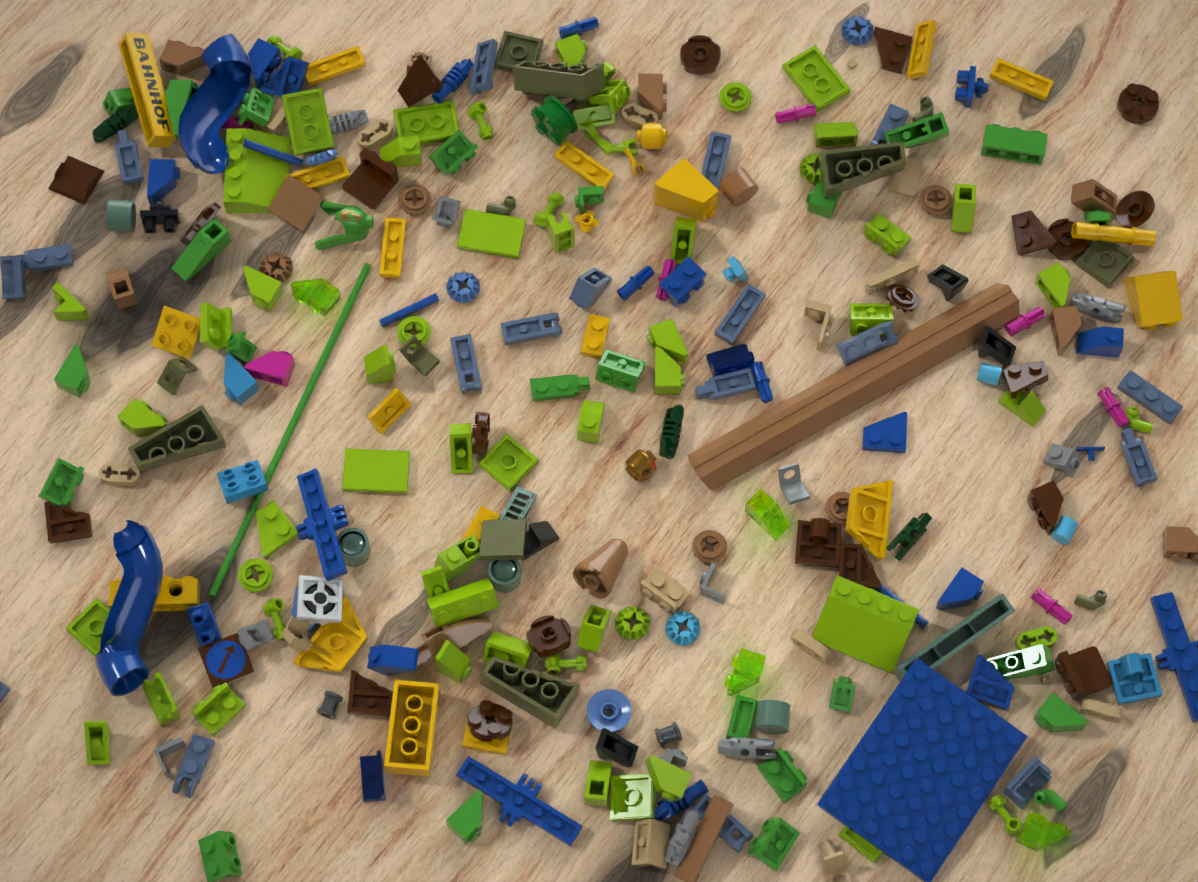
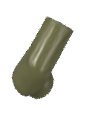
M923 97L920 100V113L912 118L913 122L933 115L934 105L930 97Z
M507 196L500 205L488 203L486 212L506 215L515 209L516 199L513 196Z
M1098 590L1095 595L1089 598L1077 594L1074 604L1089 610H1095L1106 603L1107 593L1103 590Z

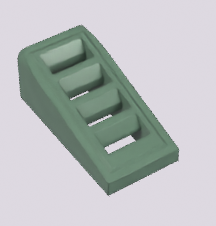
M517 486L499 520H513L508 517L509 514L518 519H526L537 494ZM519 493L529 497V500L518 497ZM515 501L525 504V507L515 504ZM515 508L522 512L521 514H519L517 512L512 511L511 509Z

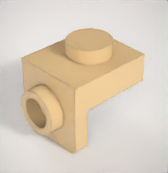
M295 616L290 617L282 632V636L288 642V646L296 651L302 649L309 652L313 644L306 636V633L311 624L305 620H296Z

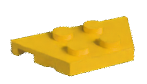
M894 480L850 489L845 530L878 560H883L886 556Z
M344 597L342 600L341 623L328 622V624L322 625L310 640L313 644L310 651L302 650L294 659L293 664L295 666L342 673L366 643L368 637L347 597Z

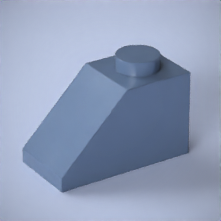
M595 267L578 277L569 299L574 301L578 307L587 309L595 304L612 277Z

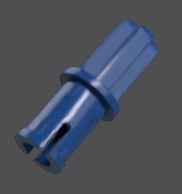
M591 17L580 22L575 20V23L558 28L560 37L564 39L575 34L581 36L582 32L599 27L597 17Z
M647 265L634 277L630 276V280L617 290L618 295L626 301L634 292L642 289V285L654 275V270Z
M758 361L750 365V369L761 401L763 403L771 402L773 395L769 386L770 379L765 373L763 362L760 361L759 364Z

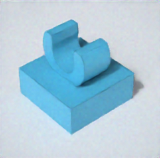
M735 256L727 260L731 267L725 269L722 273L729 282L737 277L742 282L749 278Z

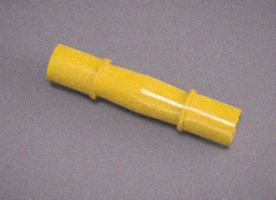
M1074 222L1071 229L1072 238L1092 240L1093 242L1100 240L1112 243H1129L1131 246L1153 247L1156 242L1155 230L1139 229L1136 227H1131L1130 229L1099 225L1098 223Z

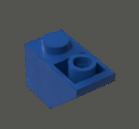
M258 38L248 52L256 87L260 89L262 85L270 80L271 73L275 68L279 67L282 58L278 47Z

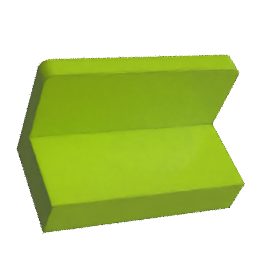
M584 101L572 110L573 117L578 126L577 130L585 129L590 124L596 127L616 123L615 114H611L609 104L599 106L598 104H590L589 101Z
M854 122L814 124L816 147L857 145L858 129L855 128Z
M493 631L486 642L482 661L489 663L492 657H497L521 665L522 668L526 669L529 656L533 650L529 647L528 642Z

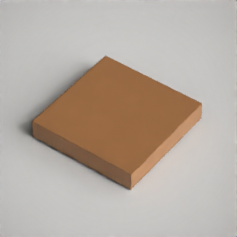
M288 175L267 211L300 232H303L324 196Z

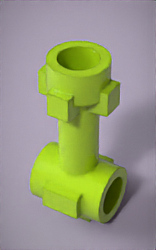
M271 35L268 38L267 42L278 47L280 52L285 55L284 61L288 56L299 60L302 59L303 52L298 47L294 46L290 50L281 43L282 39L280 37Z
M475 102L470 106L471 108L467 111L470 119L477 120L480 130H478L480 138L483 141L490 140L494 137L493 128L487 125L483 115L487 112V107L483 102Z
M553 192L552 195L548 196L549 204L543 213L538 211L534 216L533 222L536 223V226L543 229L547 228V215L552 214L556 207L562 206L564 203L563 195Z
M272 598L263 606V612L268 617L272 616L276 628L273 632L277 640L280 641L285 639L282 636L285 626L280 615V611L284 609V603L279 598Z
M558 654L549 655L547 660H545V670H547L549 675L560 674V669L577 668V672H583V670L587 669V658L580 654L576 655V659L560 660V655Z
M998 794L988 801L990 804L989 808L991 811L996 810L1006 824L1004 828L1005 833L1014 836L1019 834V828L1022 823L1019 819L1011 817L1004 806L1006 804L1004 797L1001 798Z

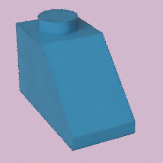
M228 353L225 361L224 386L226 391L224 393L231 402L236 401L241 405L259 390L257 381Z

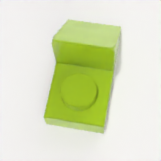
M59 282L52 287L55 294L53 298L60 305L53 311L56 320H87L89 318L86 308Z
M1007 390L999 400V404L1032 427L1036 425L1046 412V409L1033 391L1028 395L1020 391L1017 393L1016 398L1011 399Z
M441 565L420 572L428 598L450 591Z
M85 721L87 765L110 764V738L112 731L108 721Z

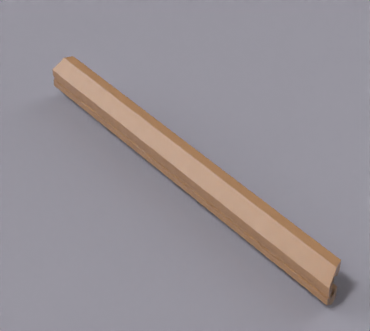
M993 284L900 336L896 344L886 346L857 360L687 455L691 466L711 491L716 490L979 342L985 326H989L995 332L1004 328L1006 324L1013 322L1020 316L1019 299L1013 294L1009 285Z

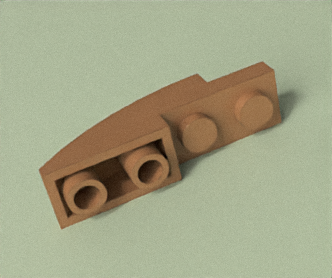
M469 617L439 628L430 629L421 635L425 642L416 648L419 649L417 666L426 664L432 656L439 653L446 640L450 641L458 649H464L475 638L488 634L490 629L494 627L488 617Z

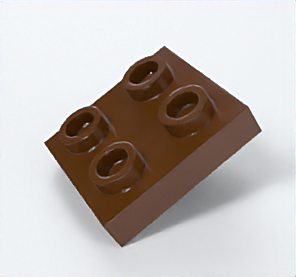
M813 518L810 521L798 520L795 564L838 568L842 524L830 523L825 518Z

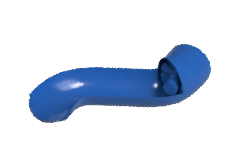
M227 34L216 39L203 51L201 59L209 68L210 74L185 105L179 120L178 136L182 149L192 165L207 174H218L228 166V148L221 140L219 130L244 98L243 95L247 92L250 84L251 66L242 45L233 34Z
M126 520L127 526L122 531L114 533L115 555L123 566L124 574L104 626L100 654L95 655L101 678L111 695L116 697L136 690L149 676V670L140 657L139 647L159 595L163 579L162 558L152 534L146 526L131 520ZM115 636L116 638L108 645L107 642Z

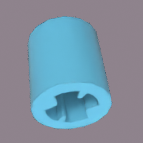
M981 362L977 381L997 386L1002 368Z
M1061 516L1051 536L1055 541L1068 545L1079 525L1072 518Z

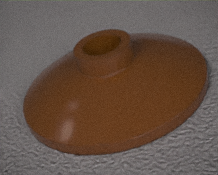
M1134 191L1127 194L1116 207L1115 216L1120 225L1127 228L1144 224L1154 212V199L1145 191Z

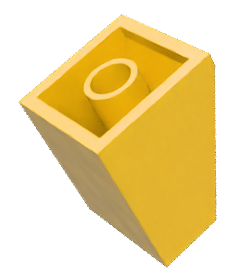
M685 158L654 183L653 202L658 206L701 222L706 218L713 217L718 210L719 190Z
M1176 270L1123 278L1137 327H1144V331L1157 329L1156 325L1164 324V327L1176 326L1177 321L1183 320Z

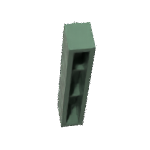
M1003 593L892 671L898 680L901 681L916 658L931 669L936 668L1015 612L1014 608Z

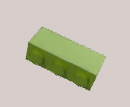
M489 578L426 599L436 628L499 607Z

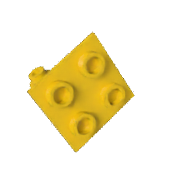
M164 306L151 346L191 359L200 332V318Z

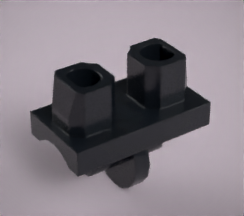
M158 200L157 206H150V210H140V218L147 234L155 233L156 225H164V232L175 233L177 224H180L181 219L178 209L171 210V206H164L163 200Z

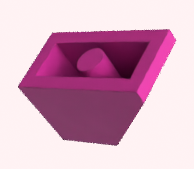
M271 351L247 363L245 370L255 379L287 387L295 362L293 356L286 351Z

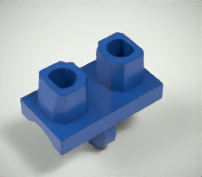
M970 66L969 71L958 70L956 84H965L967 88L956 87L955 101L965 102V108H971L974 93H976V98H982V94L989 91V85L983 82V78H978L977 82H975L976 66Z
M209 602L188 607L187 612L200 646L222 639L215 614H213Z

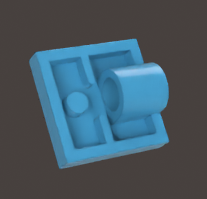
M258 460L217 473L227 504L268 491Z
M1131 653L1106 663L1113 682L1112 686L1118 705L1162 696L1151 653L1142 655Z

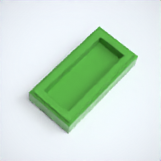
M740 695L736 696L726 739L750 737L758 700Z

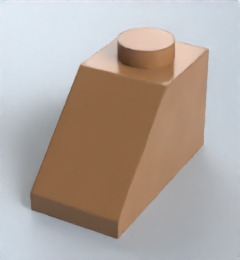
M1090 179L1072 185L1071 203L1084 212L1104 210L1105 212H1110V214H1116L1117 195L1096 180Z
M1077 305L1052 309L1049 316L1058 355H1062L1078 334L1081 325H1083V315L1081 312H1078Z

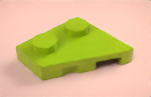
M274 500L256 512L261 549L265 559L298 536L296 528Z

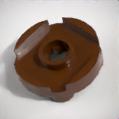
M696 35L689 38V41L683 44L680 50V61L684 66V70L698 75L713 73L720 62L721 51L719 45L711 41L710 37L704 35ZM698 52H702L706 56L698 58L695 55H698Z
M1129 84L1120 93L1117 108L1126 121L1133 124H1143L1144 121L1152 120L1157 114L1159 108L1158 93L1144 85ZM1134 101H1140L1143 105H1140L1139 108L1135 107Z
M1059 219L1053 222L1048 229L1049 233L1058 242V246L1048 248V250L1060 261L1077 258L1087 246V240L1072 238L1071 229L1074 222L1069 221V219ZM1064 235L1067 238L1071 237L1070 243L1062 241Z
M476 411L475 424L477 425H473L472 437L475 438L472 454L486 455L489 444L490 414Z
M552 615L540 617L532 622L529 632L527 630L526 637L529 647L540 657L557 654L570 647V627L567 621L561 617L560 619H555ZM547 633L553 635L552 637L546 638Z
M489 700L482 701L468 715L470 732L481 741L492 742V739L497 738L502 740L512 730V712L504 706L492 703ZM491 720L495 723L491 722L490 724H487L486 721Z

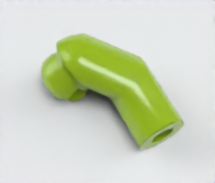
M1129 407L1125 415L1129 419L1130 427L1134 430L1150 434L1153 423L1141 421L1138 415L1139 410L1136 407Z

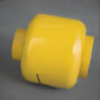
M644 123L641 130L637 131V142H640L645 150H661L663 145L667 144V129H664L660 123Z

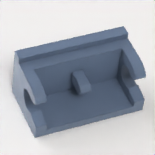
M0 256L2 299L27 298L24 256Z
M1035 756L1007 785L1003 794L1022 810L1034 797L1035 792L1041 790L1051 779L1052 776L1050 774L1052 772Z

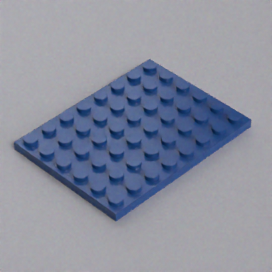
M916 658L816 806L923 882H931L1016 755L1027 735Z

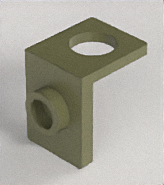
M414 335L399 349L405 359L424 376H427L440 363L439 359L425 349ZM415 344V349L411 353H407L409 346Z
M183 356L171 359L164 368L157 384L174 395L185 375L197 371L198 368ZM180 363L187 365L189 368L182 366Z

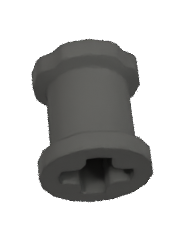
M325 691L324 701L321 708L317 709V713L325 718L335 719V712L343 697L334 692Z
M676 722L660 730L658 728L654 729L661 748L665 747L667 743L676 740L682 741V735Z

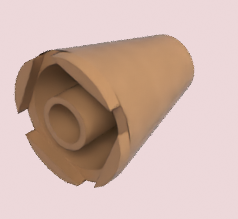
M611 539L576 565L572 574L576 583L582 589L586 587L591 590L590 595L601 599L606 598L611 593L628 554L627 544L621 539Z

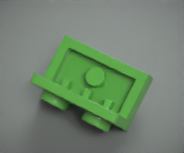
M458 130L429 156V159L444 176L449 173L453 175L461 168V162L464 160L468 162L476 155L474 151L478 146L477 144L472 145L465 135Z
M58 458L38 497L58 507H64L66 504L70 505L75 496L73 493L75 486H79L85 476L82 474L84 467L80 466L77 468Z
M217 831L198 840L207 882H218L230 876L238 877L242 875L236 839L232 832Z

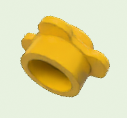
M586 210L584 214L575 216V222L579 224L580 230L584 233L593 230L594 227L596 228L599 225V221L593 216L592 210Z

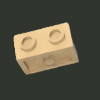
M655 567L646 580L640 582L642 595L649 600L654 599L659 603L658 606L667 613L669 611L673 614L677 612L691 594V592L657 567Z

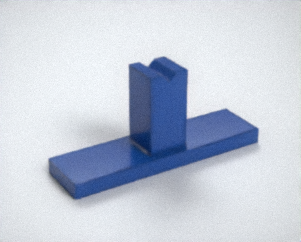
M1105 446L1076 448V451H1088V461L1095 460L1094 451L1105 450Z

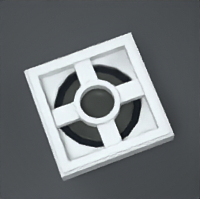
M299 575L296 620H305L311 625L316 623L326 625L328 622L341 623L343 579L335 578L327 581L325 577Z

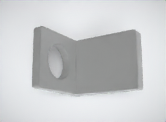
M794 463L778 468L780 488L788 504L792 505L809 500V494L801 481L799 464ZM787 471H795L793 477L789 479L784 478V474Z
M711 563L708 572L704 571L700 578L699 584H702L700 595L724 605L726 595L708 588L716 569V564Z
M182 737L164 741L160 745L161 747L154 749L167 779L170 776L162 758L186 747Z

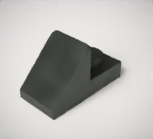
M943 264L927 275L931 284L942 289L946 301L960 293L969 281L966 276Z
M985 326L978 344V357L991 356L1004 366L1011 365L1016 346L989 326Z
M548 521L529 524V530L526 532L524 559H521L522 561L559 539Z
M602 728L595 750L601 759L610 758L625 767H632L639 746L606 728Z

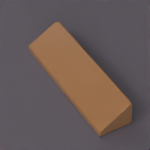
M714 794L695 832L689 849L674 874L675 877L684 882H697L735 804Z

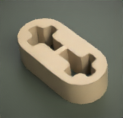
M632 103L622 107L621 118L626 124L641 129L649 118H652V121L649 123H658V115L654 111ZM633 111L634 115L632 114L630 117L627 116V113Z
M380 119L359 132L357 136L359 148L371 150L389 139L393 134L391 122L386 119ZM380 127L387 128V131H380ZM363 138L370 139V142H363Z
M106 463L99 470L102 482L107 485L135 486L141 480V473L135 465ZM109 470H112L113 474L110 478H107L106 474ZM133 471L136 476H132L129 480L126 475H130V472Z
M797 630L791 638V641L798 648L821 663H825L832 654L826 646L802 630Z
M1083 699L1080 707V712L1087 716L1113 723H1120L1124 712L1118 706L1093 699Z

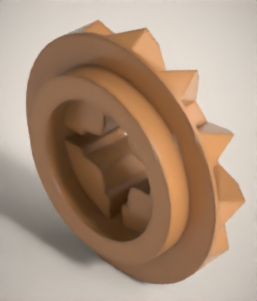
M418 184L406 186L401 190L398 197L400 208L406 214L410 213L414 216L419 213L424 214V211L430 208L432 201L428 189ZM414 194H416L418 200H421L417 201L416 206H414L413 202L411 201L413 200Z
M940 185L926 187L921 192L919 198L922 210H925L928 215L934 214L936 216L946 214L951 209L953 201L951 193ZM934 195L936 196L937 201H940L937 207L936 205H934V202H930L933 200Z
M275 251L274 254H267L261 260L259 270L265 275L284 282L291 276L293 264L291 259L284 253L280 254ZM279 263L281 269L273 271L271 265Z
M838 492L828 499L826 513L830 521L846 525L847 513L841 512L837 514V512L839 511L838 505L844 507L849 504L850 493Z
M702 531L693 540L692 549L694 556L701 562L709 564L719 562L726 554L727 542L717 531ZM706 542L709 543V545L716 544V546L713 547L714 554L710 552V550L704 551V549L706 548Z

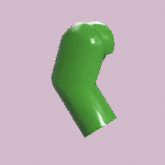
M1038 790L1033 797L1034 801L1038 804H1052L1058 812H1061L1067 806L1053 790Z

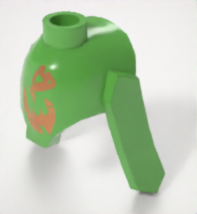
M322 201L320 207L329 215H335V220L342 223L346 234L317 240L315 248L324 250L338 245L362 241L369 234L370 228H373V216H368L361 208L356 206Z

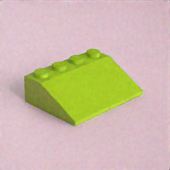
M248 128L227 129L226 146L228 148L229 163L225 168L223 201L226 213H270L267 209L285 182V176L290 174V163L243 147V142L245 139L290 155V137Z
M837 575L812 637L826 647L892 674V670L898 662L919 609Z

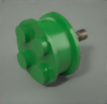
M547 96L544 99L543 105L534 107L531 111V116L537 124L535 126L536 130L541 135L545 134L553 144H562L569 133H575L578 129L577 123L570 112L581 101H575V98H573L571 102L564 106L558 99Z

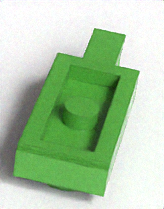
M570 374L530 379L532 401L575 397V395L580 394V390L590 389L589 377H578V375Z

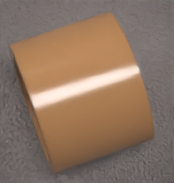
M738 168L730 172L719 185L733 206L744 204L758 191L757 184L744 168Z

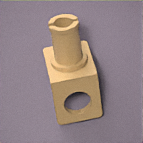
M830 839L822 841L819 844V849L824 856L822 859L823 873L827 882H833L836 876H843L846 882H852L846 868L844 851L836 852Z

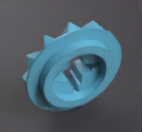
M684 610L678 613L674 612L668 618L665 626L667 637L677 645L693 643L698 638L701 629L699 619L693 613H688ZM687 621V629L689 631L683 630L678 635L679 626L677 624L683 625Z

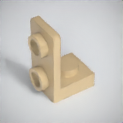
M807 299L804 316H808V318L816 321L823 320L816 349L821 351L822 344L826 345L829 333L826 332L827 325L832 326L834 314L831 313L832 306Z

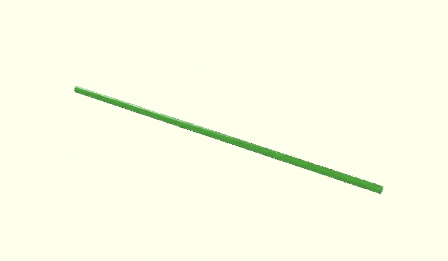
M368 263L364 264L264 475L267 487L370 271L371 265ZM265 492L255 495L212 585L209 596L216 597Z

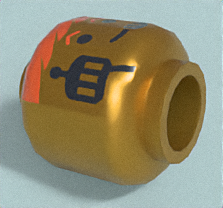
M638 449L625 461L627 466L625 470L635 481L638 479L645 481L656 471L657 466L654 461L657 458L649 450L645 452Z

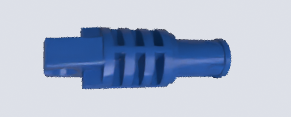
M464 59L460 63L456 62L441 79L443 87L432 94L435 102L442 104L450 93L455 92L469 76L468 72L474 65L470 59Z
M700 779L697 783L685 789L682 798L678 801L669 802L663 799L658 802V807L655 808V820L661 821L664 818L669 820L681 811L689 808L693 800L708 792L705 783Z

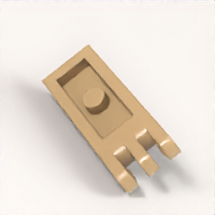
M913 258L868 279L865 293L871 295L886 287L889 289V287L897 285L899 281L904 279H912L918 272V261L916 258Z

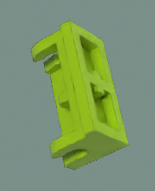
M561 212V217L563 218L561 223L555 221L553 214L547 215V235L555 253L575 246L574 226L570 224L564 212Z
M161 673L154 674V679L151 681L145 679L143 681L144 687L142 688L160 726L180 718V713Z

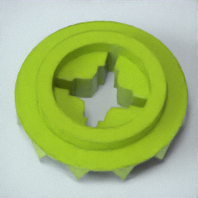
M729 83L720 91L719 101L722 104V108L725 107L729 112L736 111L739 113V111L746 110L751 105V91L742 83ZM739 93V100L732 103V97Z
M819 152L817 154L810 153L808 156L803 157L800 163V174L810 183H819L822 180L820 168L814 174V168L811 167L816 162L819 164Z
M410 316L402 320L397 329L399 341L405 344L412 337L409 332H412L414 326L417 332H419L416 334V338L422 346L429 341L431 328L425 319L418 316ZM412 344L409 347H412L414 349L415 344Z
M258 558L246 561L238 571L239 583L245 590L252 593L257 591L263 592L266 587L270 586L273 579V571L269 563ZM252 569H254L257 572V574H262L259 576L258 583L257 581H255L254 578L250 579L253 576Z
M627 606L619 611L615 619L616 630L625 639H641L649 631L650 617L645 609L638 608L637 606ZM633 615H635L636 622H639V624H635L632 630H630V623L626 621L631 620Z

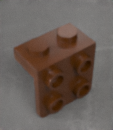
M364 148L359 153L361 164L344 182L342 188L346 193L370 209H375L399 181L398 172L394 164L385 162L376 152H370Z
M1095 646L1070 655L1066 650L1059 653L1055 660L1056 670L1061 674L1064 680V687L1073 701L1109 688L1113 684L1102 657Z

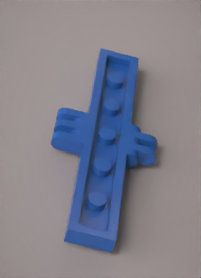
M315 468L297 476L308 518L304 519V523L298 525L296 529L300 540L308 538L315 541L324 577L327 581H330L348 573L336 530L348 526L349 522L343 505L329 508L320 473Z
M1173 592L1153 596L1150 601L1167 647L1162 650L1163 654L1155 656L1156 661H1166L1158 664L1159 670L1168 668L1169 672L1175 671L1192 722L1198 721V641H1189Z
M468 756L456 774L459 779L502 804L500 811L503 813L499 821L503 823L510 816L507 822L509 827L515 821L520 822L524 818L570 847L582 830V825L536 798L543 784L539 782L535 789H533L532 786L536 781L533 778L529 780L527 785L524 784L528 777L525 773H523L515 785Z

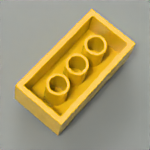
M406 680L394 681L384 762L386 773L431 777L441 692L439 683Z

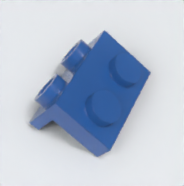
M688 256L659 284V287L673 300L672 305L674 307L680 303L683 305L691 297L689 294L694 289L698 291L705 284L703 280L706 273Z

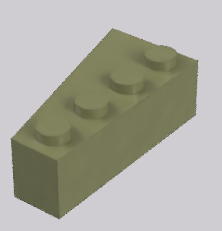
M201 405L130 446L128 451L141 473L224 448L226 444L225 439L206 409Z

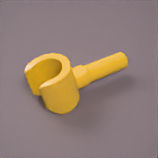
M629 148L625 149L624 151L632 165L631 173L638 175L636 172L637 166L640 167L642 172H645V166L637 163Z

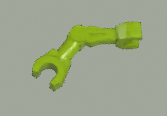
M590 124L585 128L586 132L584 135L589 140H594L606 155L622 152V155H626L624 150L631 145H636L637 142L636 139L631 138L623 141L621 144L613 145L604 140L593 125ZM629 148L632 155L636 156L638 152L637 149L632 150Z

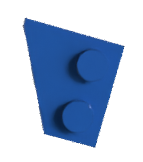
M288 56L282 63V66L271 75V79L261 86L260 91L280 97L285 94L301 92L309 62Z
M902 412L864 427L862 450L905 453L907 412Z
M978 654L966 693L975 699L1008 709L1015 687L982 655Z

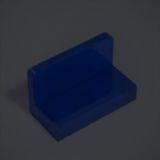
M746 344L706 355L713 377L748 369L755 359L752 351H748Z
M381 750L376 751L377 755L360 757L364 802L386 800Z

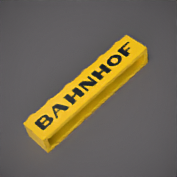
M125 33L118 46L147 147L170 148L176 137L173 133L163 80L158 71V63L154 57L152 43L149 40L148 34Z

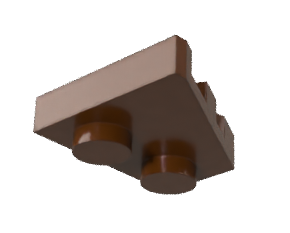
M840 543L839 576L867 588L881 589V581L878 579L863 545Z

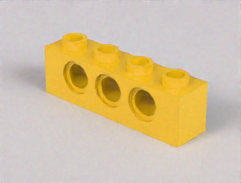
M164 576L153 611H187L188 607L200 605L201 585L198 578L183 576L182 579H173L172 577ZM117 578L116 580L110 581V609L114 602L122 578ZM177 589L182 590L180 595L172 596L173 591Z

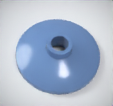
M604 689L592 696L587 706L588 719L599 731H602V728H606L611 732H617L624 728L631 718L632 710L628 698L620 691L614 689ZM607 710L613 711V715L607 716L605 712Z

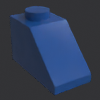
M150 159L147 198L150 205H155L158 200H161L176 188L177 179L180 180L181 171L180 167H177L175 159Z
M1102 326L1078 333L1077 354L1119 358L1123 349L1124 328Z
M961 567L939 599L936 608L938 610L968 606L973 600L978 601L984 592L981 589L984 581Z
M386 644L370 647L367 668L385 676L416 671L419 649Z

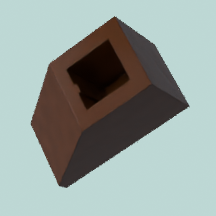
M1054 480L1031 490L1027 499L1030 509L1035 511L1038 516L1039 526L1041 529H1045L1048 535L1052 533L1064 500Z

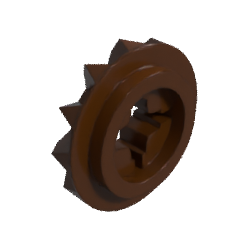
M893 285L886 292V299L897 310L902 309L903 312L907 310L912 312L919 304L916 293L906 286Z

